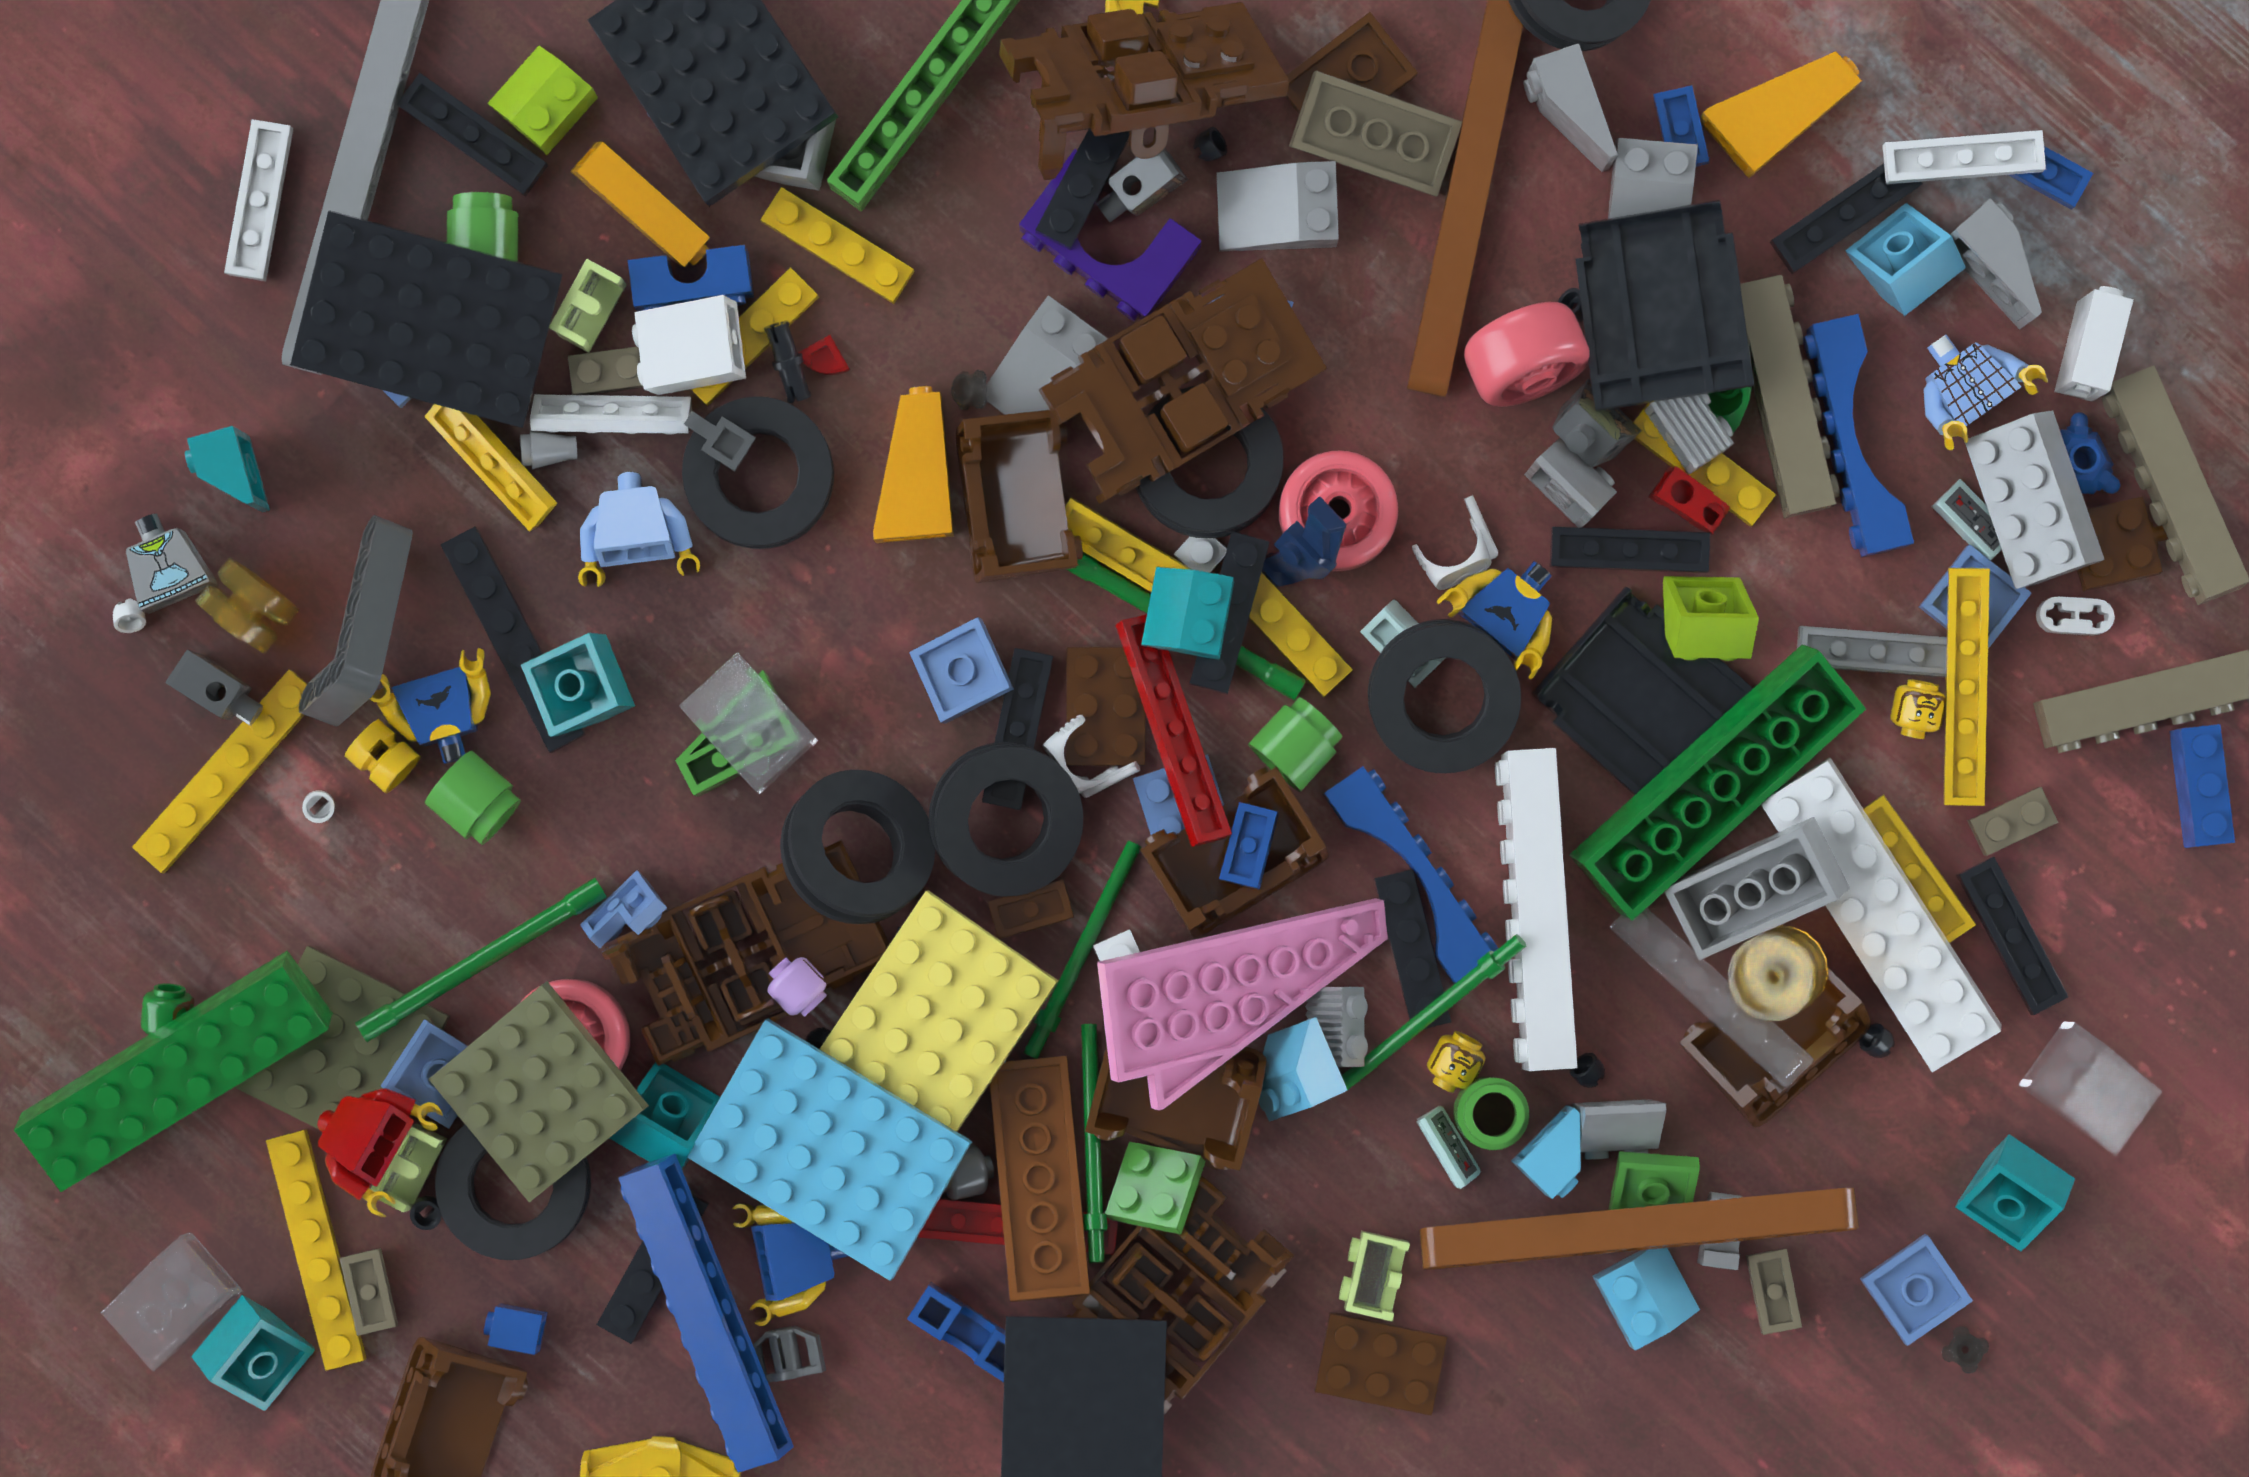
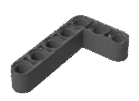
M376 515L372 516L368 521L360 543L335 658L305 687L299 702V713L337 727L374 695L384 668L413 532L411 529Z

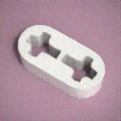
M2051 597L2043 601L2038 606L2036 612V620L2039 626L2046 632L2057 634L2099 635L2108 631L2115 619L2114 610L2105 600L2093 598ZM2054 604L2058 605V611L2071 613V619L2059 620L2056 626L2053 625L2052 618L2046 617V611L2053 609ZM2094 607H2097V613L2104 615V621L2097 623L2096 628H2094L2091 620L2079 619V613H2089L2093 611Z

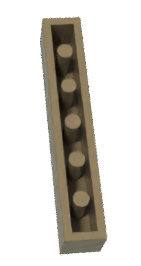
M1782 275L1742 283L1740 285L1753 371V389L1783 517L1789 518L1829 509L1836 505L1835 498L1839 497V486L1835 474L1829 475L1826 459H1830V448L1826 436L1820 437L1817 421H1821V410L1817 398H1811L1808 383H1812V372L1808 360H1802L1799 345L1803 344V334L1799 322H1793L1790 307L1794 306V295L1791 285L1789 283L1784 284Z
M2155 365L2113 381L2110 392L2102 397L2104 409L2109 418H2115L2121 431L2118 433L2120 445L2126 454L2131 453L2136 468H2134L2135 479L2142 490H2147L2152 504H2150L2151 515L2158 526L2162 525L2168 537L2166 548L2171 559L2174 562L2178 561L2184 573L2181 579L2185 592L2190 598L2194 597L2199 606L2242 589L2249 583V576Z
M2249 650L2034 702L2033 705L2044 748L2057 746L2058 753L2082 748L2080 742L2082 739L2095 736L2096 744L2119 739V730L2133 727L2134 734L2136 735L2158 729L2156 721L2171 718L2172 724L2176 725L2197 720L2196 711L2209 709L2211 716L2235 710L2233 702L2247 699L2249 704Z

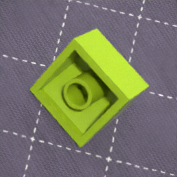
M539 45L487 104L543 153L548 155L597 100L598 96L594 89L565 63Z
M1664 576L1665 637L1674 658L1690 661L1698 658H1719L1724 661H1733L1737 658L1751 659L1759 617L1740 577Z

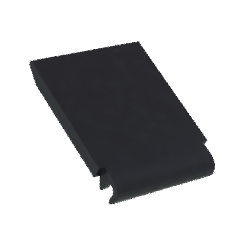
M1720 200L1578 224L1582 240L1583 258L1576 259L1585 338L1590 350L1588 362L1596 411L1754 386L1733 233L1725 234Z
M1624 587L1533 690L1532 694L1557 716L1552 723L1632 794L1636 795L1753 688L1719 658H1698L1691 661L1674 658L1665 637L1664 610L1658 604L1651 609L1645 601L1641 602L1631 593L1632 590L1630 588Z
M1006 1316L1001 1477H1162L1167 1320Z

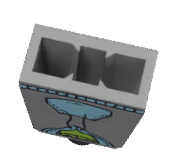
M158 514L145 516L135 522L142 542L128 547L126 555L140 611L150 614L218 585L215 577L185 531L174 528L165 532Z

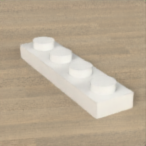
M254 119L251 121L224 271L227 275L266 281L293 134V128L290 125Z
M2042 130L1885 142L1883 144L1886 184L2043 172L2046 169Z
M534 394L530 415L531 431H546L550 433L559 431L587 433L624 432L627 434L689 433V428L684 423L692 412L691 397Z

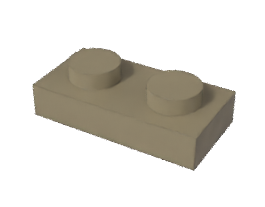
M638 347L568 356L573 395H590L644 387L639 382L637 375V365L641 363Z
M2037 787L1967 820L1984 856H1988L2058 823L2042 787Z
M381 1248L341 1257V1267L357 1336L398 1326Z
M1781 1248L1746 1255L1761 1334L1766 1335L1802 1328L1787 1249Z

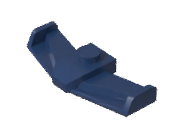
M1320 496L1308 507L1305 527L1296 521L1274 543L1279 552H1271L1266 555L1262 573L1275 587L1291 585L1309 578L1324 579L1337 565L1336 558L1347 524Z

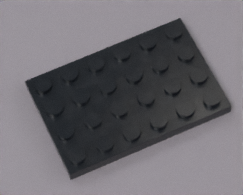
M615 0L588 19V22L709 207L839 118L762 0Z
M329 210L290 365L523 428L563 274Z

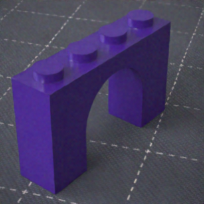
M1074 149L1056 178L1050 181L1019 223L1020 231L1024 233L1021 239L1037 252H1041L1044 248L1054 255L1053 263L1067 274L1072 275L1074 271L1087 279L1084 285L1097 296L1104 298L1107 294L1119 303L1116 306L1117 310L1130 320L1135 321L1138 317L1143 319L1155 311L1200 250L1202 241L1169 218L1140 257L1126 264L1108 265L1091 258L1081 247L1078 238L1072 249L1069 250L1036 233L1035 229L1077 152Z

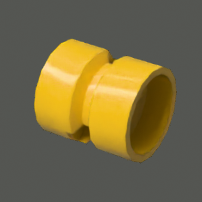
M377 719L353 741L347 749L345 757L360 771L369 770V779L387 794L410 774L421 756L406 742L397 743L395 741L396 733L380 719ZM383 748L386 752L376 760L374 757Z

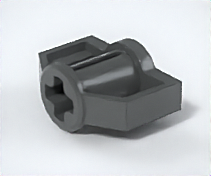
M796 1325L766 1331L753 1344L768 1383L826 1371L820 1336ZM796 1334L805 1337L810 1360L809 1366H802ZM767 1339H769L775 1372L767 1373L761 1345Z

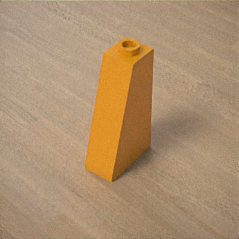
M1835 51L1709 107L1700 116V121L1743 173L1750 178L1850 94L1862 80L1857 76L1859 75V70L1854 62L1847 56L1841 57Z
M595 142L570 171L678 265L685 267L690 262L694 266L705 255L706 250L709 249L705 243L710 237L604 142Z
M931 386L913 387L909 389V394L900 396L873 529V537L876 543L954 536L942 396L940 392H933Z

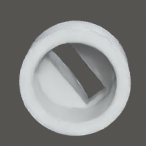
M126 599L125 603L119 602L115 605L113 610L115 629L123 633H133L144 628L146 625L145 612L140 611L137 601Z
M316 790L310 792L305 797L302 809L308 820L314 823H323L332 817L335 803L329 793ZM323 796L328 801L314 815L310 809Z

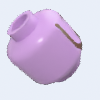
M785 957L768 973L773 978L768 986V993L789 1015L794 1016L801 1013L805 1017L827 996L823 991L826 987L825 978L806 958L799 957L790 962Z

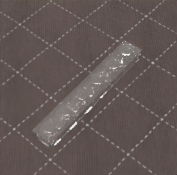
M1648 908L1633 921L1620 915L1610 926L1611 931L1786 1090L1814 1061L1804 1049L1704 959L1699 960L1695 951Z

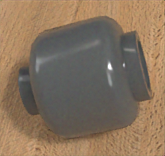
M970 1145L943 1193L951 1200H960L984 1194L988 1187V1179L994 1178V1167L991 1157L989 1155L983 1156L977 1146Z

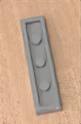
M1809 626L1798 627L1797 648L1803 644L1819 650L1834 669L1946 678L1947 637Z

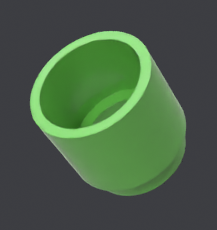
M469 192L454 195L453 209L447 211V242L518 261V213L512 210V197L489 192Z
M1299 697L1290 707L1283 705L1248 743V746L1269 769L1272 770L1277 767L1286 783L1296 791L1301 792L1336 754L1334 746L1343 736L1321 712Z
M471 750L464 754L443 775L428 795L425 805L465 839L472 836L483 845L505 825L520 805L521 800L511 792L513 785Z
M1480 1077L1466 1089H1461L1454 1103L1453 1115L1457 1129L1466 1140L1483 1149L1500 1150L1513 1145L1522 1137L1529 1122V1107L1523 1093L1511 1082L1497 1077ZM1496 1092L1505 1095L1511 1101L1515 1116L1511 1127L1506 1132L1490 1136L1483 1134L1476 1127L1473 1120V1109L1476 1102L1482 1096Z

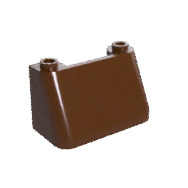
M1050 410L963 419L956 428L958 463L972 569L976 583L1072 569L1078 566L1077 560L1083 558L1080 536H1073L1072 530L1068 529L1058 456L1061 443L1067 442L1066 423L1063 422L1059 425Z
M1264 767L1251 774L1246 779L1249 785L1244 789V793L1223 805L1231 831L1239 802L1279 812L1259 890L1219 879L1230 836L1225 839L1191 847L1186 829L1179 833L1171 832L1168 834L1165 829H1162L1148 837L1144 841L1147 846L1140 849L1194 939L1200 938L1310 872L1329 857L1326 845L1277 767L1270 771Z
M1799 938L1791 944L1786 943L1774 953L1772 957L1774 961L1772 965L1773 975L1717 1025L1711 1021L1704 1023L1696 1022L1688 1028L1684 1034V1039L1680 1041L1687 1054L1753 1127H1760L1773 1118L1853 1047L1871 1026V1020L1863 1002Z
M1106 1044L1085 1132L1094 1134L1099 1139L1110 1141L1123 1136L1127 1127L1202 1145L1204 1146L1203 1154L1213 1167L1222 1170L1231 1168L1240 1171L1263 1087L1267 1063L1266 1057L1256 1049L1245 1047L1166 1108L1156 1110L1151 1108L1147 1076L1119 1083L1111 1080Z
M419 1337L411 1350L373 1465L371 1477H482L505 1405L513 1406L517 1400L523 1399L528 1385L527 1372L520 1367L459 1347Z

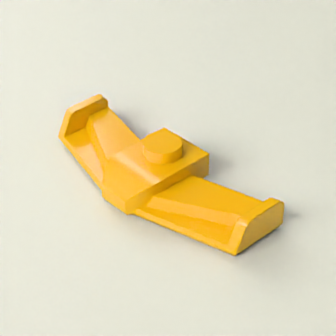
M653 1436L651 1439L586 1450L583 1452L580 1466V1477H741V1472H737L734 1462L729 1457L677 1441L675 1437Z

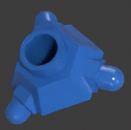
M2077 412L2073 414L2070 419V426L2067 427V430L2061 429L2060 432L2081 493L2094 494L2096 490L2100 491L2101 489L2109 494L2118 492L2121 484L2119 479L2113 475L2111 468L2114 464L2098 432H2093L2092 428L2088 427V417L2084 413Z

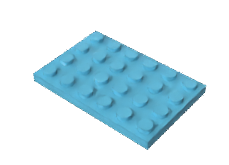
M766 1019L696 1139L695 1145L687 1158L891 1281L902 1265L972 1141L772 1020Z

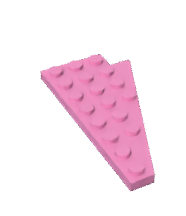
M1374 898L1097 962L1111 1080L1119 1083L1147 1076L1151 1108L1156 1110L1166 1108L1386 941L1388 935L1384 900Z

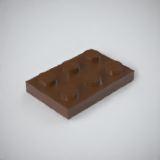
M1369 12L1286 75L1289 79L1287 96L1285 97L1300 114L1314 71L1387 96H1392L1413 80L1418 72L1373 14Z
M1067 647L1066 723L1071 722L1070 720L1077 718L1076 716L1083 715L1085 721L1069 735L1066 741V765L1126 766L1136 761L1139 766H1145V710L1123 647Z
M1329 1313L1314 1391L1432 1416L1447 1337Z

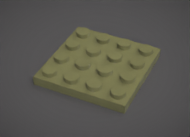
M307 946L298 966L333 1013L329 1029L238 1084L236 1089L318 1129L319 1116L325 1110L335 1111L344 1097L359 1098L364 1093L382 1088L381 1084L424 1019L444 1030L450 1015L427 1004L402 1019L393 1028L367 1043L355 1022L381 1006L392 1003L405 995V993L311 946Z
M548 981L538 987L429 1078V1081L529 1203L649 1106Z

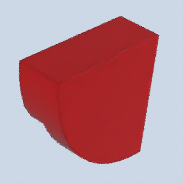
M831 335L798 352L802 353L803 364L819 374L838 375L850 370Z

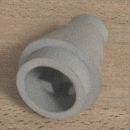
M531 430L530 434L520 435L521 463L523 466H532V469L566 460L577 459L576 436H564Z

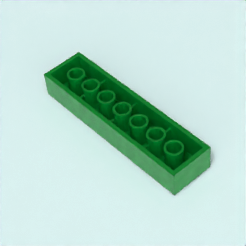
M1802 644L1572 851L1569 856L1619 914L1633 921L1866 710L1865 706L1819 650Z
M287 950L21 1113L14 1131L59 1191L62 1192L329 1029L333 1013Z

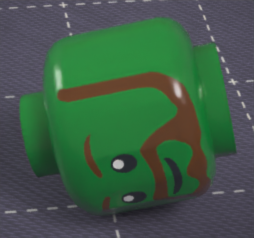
M170 983L155 985L154 990L147 992L143 997L141 1029L146 1034H151L192 1009L195 1005L194 998L186 992L184 986Z

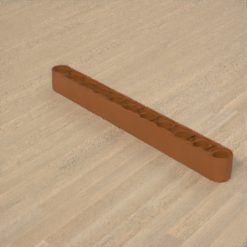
M1487 0L1413 354L1407 384L1408 390L1446 397L1523 29V24L1513 12L1508 0Z
M1837 1188L1435 1226L1419 1229L1423 1269L1434 1270L1843 1232L1859 1229L1855 1188Z

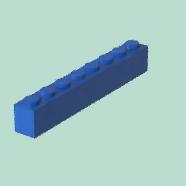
M674 1153L639 1165L618 1178L621 1184L622 1197L629 1204L633 1213L638 1236L646 1245L651 1258L652 1270L661 1282L666 1295L667 1307L676 1319L681 1332L682 1344L689 1351L696 1369L697 1381L704 1388L711 1406L712 1418L719 1425L725 1440L726 1453L734 1462L738 1473L778 1461L794 1445L677 1156Z

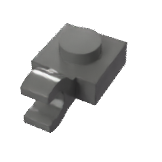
M692 411L684 423L686 427L707 439L701 448L702 451L733 471H736L756 440L754 436L723 416L715 426Z

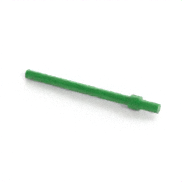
M1127 841L1045 1009L1040 1008L1034 1021L1037 1025L1023 1053L1038 1059L1051 1031L1056 1032L1061 1018L1058 1016L1142 848L1138 844Z
M1516 934L1495 952L1489 950L1478 959V965L1368 1053L1364 1057V1067H1351L1341 1076L1347 1090L1487 978L1493 979L1505 969L1504 964L1526 947L1525 941Z
M1097 1024L1081 1025L1084 1131L1099 1077ZM1085 1132L1087 1214L1083 1215L1084 1231L1088 1232L1089 1263H1104V1231H1107L1108 1227L1107 1215L1103 1214L1101 1139L1097 1138L1094 1134Z

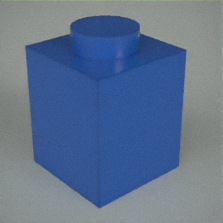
M503 1303L495 1306L494 1312H488L484 1326V1335L489 1336L488 1346L532 1355L537 1354L541 1349L548 1312Z

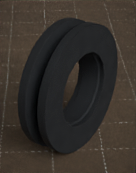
M1563 0L1508 1L1519 21L1541 41L1559 49L1579 43L1581 51H1590L1613 42L1630 30L1642 18L1651 0H1607L1600 9L1589 11L1573 8Z
M1195 386L1180 389V391L1184 394ZM1165 397L1156 404L1146 417L1155 413L1159 420L1161 409L1170 402L1168 397ZM1260 408L1264 414L1263 417L1233 434L1240 440L1247 455V473L1242 483L1233 492L1221 498L1201 499L1189 495L1174 482L1170 472L1153 482L1146 476L1139 480L1141 484L1136 487V490L1147 510L1166 527L1180 534L1195 538L1225 537L1231 535L1232 531L1239 532L1255 522L1266 511L1275 496L1283 470L1284 458L1281 438L1268 413L1263 408ZM1227 425L1225 429H1227L1228 431L1231 430Z
M745 397L730 401L716 408L704 418L716 426L723 416L751 435L758 433L771 435L788 444L797 460L799 469L797 484L788 500L773 510L760 513L741 510L730 503L721 490L718 476L721 462L701 450L707 439L693 432L687 443L682 463L683 486L693 511L714 534L737 546L751 549H767L779 547L800 538L821 518L833 491L834 464L829 446L821 431L801 410L775 398Z
M1440 619L1416 624L1398 634L1385 646L1370 674L1368 705L1380 738L1399 759L1427 772L1457 773L1486 762L1505 745L1519 717L1521 689L1511 660L1495 639L1471 624L1456 620ZM1444 657L1462 660L1473 667L1482 679L1484 699L1481 711L1473 723L1459 732L1446 735L1428 733L1415 725L1406 713L1404 704L1406 684L1414 671L1430 660Z
M1009 742L991 743L968 751L953 762L944 772L932 795L929 808V830L938 856L955 876L969 886L987 894L1019 896L1046 886L1056 879L1069 865L1077 851L1082 836L1083 808L1079 792L1073 780L1065 769L1052 758L1022 744ZM1011 779L1029 785L1034 789L1042 802L1044 820L1041 832L1032 846L1017 856L1002 859L987 856L978 850L970 836L968 818L971 806L982 790L995 782Z
M868 770L839 771L817 781L799 798L789 811L784 821L780 839L783 867L797 894L820 914L848 924L875 923L899 912L923 889L934 865L935 847L930 836L929 818L919 801L897 781ZM853 811L866 814L882 826L890 838L894 853L892 868L886 877L880 881L862 883L850 880L835 870L825 855L822 843L823 828L831 816L839 812Z
M466 1125L461 1127L450 1139L440 1157L435 1180L436 1198L440 1213L455 1237L471 1250L499 1260L531 1258L552 1249L566 1239L580 1222L589 1201L591 1175L587 1157L553 1183V1191L549 1203L537 1218L526 1223L507 1224L493 1219L481 1208L475 1195L474 1176L479 1162L488 1152Z

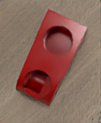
M1677 466L1666 469L1648 498L1660 506L1664 505L1703 532L1710 533V535L1714 534L1730 510V507L1724 501L1713 494L1714 492Z

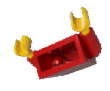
M387 1088L364 1093L359 1098L346 1096L340 1101L335 1111L325 1110L319 1116L317 1123L318 1129L323 1132L318 1140V1147L327 1153L325 1163L332 1181L357 1200L361 1198L366 1200L370 1212L380 1217H386V1215L377 1210V1201L385 1197L386 1200L395 1204V1199L383 1191L374 1192L369 1187L370 1185L375 1187L379 1185L415 1121L409 1116L417 1117L422 1127L427 1131L438 1129L436 1124L424 1120L428 1113L435 1112L443 1116L441 1109L435 1103L428 1102L419 1106L415 1104V1099Z

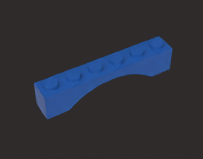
M1859 314L1812 324L1806 330L1808 336L1803 337V345L1807 358L1813 359L1817 374L1812 375L1813 387L1816 396L1823 398L1826 412L1821 413V419L1825 434L1832 435L1835 450H1832L1830 453L1833 469L1836 474L1841 473L1844 488L1840 489L1841 503L1844 511H1850L1853 526L1849 527V536L1854 550L1859 549L1861 558L1908 547L1914 544L1905 505L1890 494L1874 476L1862 455L1855 435L1853 421L1854 388L1859 369L1868 352Z
M1362 766L1322 795L1345 827L1364 832L1385 843L1413 869L1427 893L1434 916L1436 933L1435 958L1455 984L1478 965V959L1489 950L1495 952L1498 947L1487 932L1480 935L1472 921L1477 919L1468 903L1464 899L1457 902L1449 889L1454 884L1441 866L1435 870L1427 858L1432 852L1419 834L1412 837L1404 824L1409 819L1396 801L1390 805L1384 797L1382 791L1386 789V786L1374 769L1367 772L1364 766Z

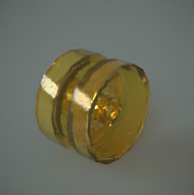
M229 557L217 573L220 581L233 591V594L230 595L215 585H207L195 601L227 632L266 654L278 637L276 631L262 617L265 615L279 625L288 626L300 610L257 574Z
M1791 926L1774 927L1745 941L1732 955L1728 969L1729 989L1737 1004L1749 1015L1764 1021H1783L1812 1005L1824 991L1828 977L1827 958L1819 943L1807 932Z

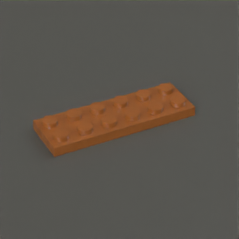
M1067 1056L1005 1062L990 1082L1010 1303L1090 1295Z

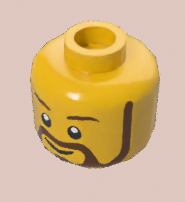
M1908 679L1907 685L1897 687L1890 719L1895 725L1902 727L1901 735L1924 739L1925 732H1936L1941 728L1946 697L1942 692L1938 691L1939 685Z
M1455 1031L1453 1035H1442L1427 1062V1068L1435 1076L1432 1082L1451 1093H1454L1456 1087L1466 1089L1476 1080L1485 1063L1486 1058L1481 1051L1483 1045L1474 1038L1459 1031Z

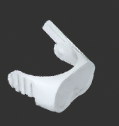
M1473 495L1465 498L1464 501L1471 516L1470 523L1478 539L1474 553L1465 562L1450 567L1438 566L1423 556L1417 544L1412 546L1420 566L1422 565L1423 570L1426 571L1427 576L1438 590L1451 588L1468 576L1486 571L1492 563L1491 560L1498 556L1496 545Z
M1078 715L1075 719L1072 718L1071 722H1067L1064 728H1060L1059 732H1055L1043 744V748L1048 756L1065 769L1076 785L1078 792L1084 798H1088L1140 771L1138 763L1134 761L1122 768L1112 766L1091 780L1088 777L1072 774L1064 759V747L1069 735L1084 723L1085 718L1083 715Z

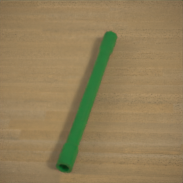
M1083 553V558L1077 560L1078 566L1076 568L1066 569L1147 614L1151 593L1100 565L1096 559ZM1241 646L1236 665L1261 679L1267 686L1295 701L1306 680Z
M596 878L591 879L566 894L559 902L412 991L356 1021L357 1028L368 1043L396 1026L405 1017L565 920L581 914L606 899V894Z

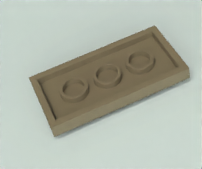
M1314 71L1289 147L1329 161H1336L1338 164L1437 197L1462 121Z

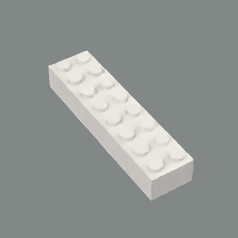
M1556 748L1507 751L1501 754V760L1495 762L1496 785H1503L1504 800L1498 801L1497 804L1499 825H1506L1507 840L1500 841L1502 865L1508 864L1509 879L1503 880L1504 904H1511L1512 919L1505 921L1507 941L1518 934L1526 943V947L1514 956L1515 959L1508 961L1509 982L1516 983L1517 998L1511 999V1017L1513 1023H1519L1520 1038L1513 1039L1515 1062L1522 1063V1069L1527 1071L1577 1068Z
M1830 757L1780 787L1761 804L1778 832L1815 817L1850 887L1838 900L1825 906L1932 1072L2001 1032L2000 1021Z

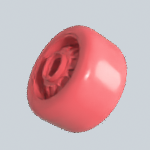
M1551 301L1525 306L1495 319L1469 339L1464 351L1466 365L1478 393L1486 403L1496 407L1526 403L1561 388L1576 378L1586 368L1590 357L1588 343L1573 311L1565 304Z
M1337 450L1317 454L1304 461L1294 470L1284 486L1279 503V522L1282 534L1296 521L1305 527L1308 507L1319 496L1327 504L1333 500L1340 499L1349 505L1350 515L1342 519L1347 525L1336 558L1337 565L1332 571H1348L1359 568L1372 561L1384 550L1396 528L1398 500L1391 480L1380 466L1361 454Z
M560 979L548 982L621 1071L629 1053L630 1028L626 1014L615 997L597 984L585 980ZM535 988V989L532 990L529 994H527V995L522 999V1001H523L526 997H528L532 992H534L537 988Z

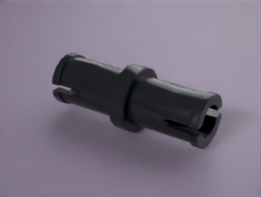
M786 320L780 322V325L779 322L764 327V331L767 334L775 359L772 362V366L775 371H779L787 403H794L795 399L797 402L811 397L812 394L809 391L801 363L804 362L802 353H797L789 322Z

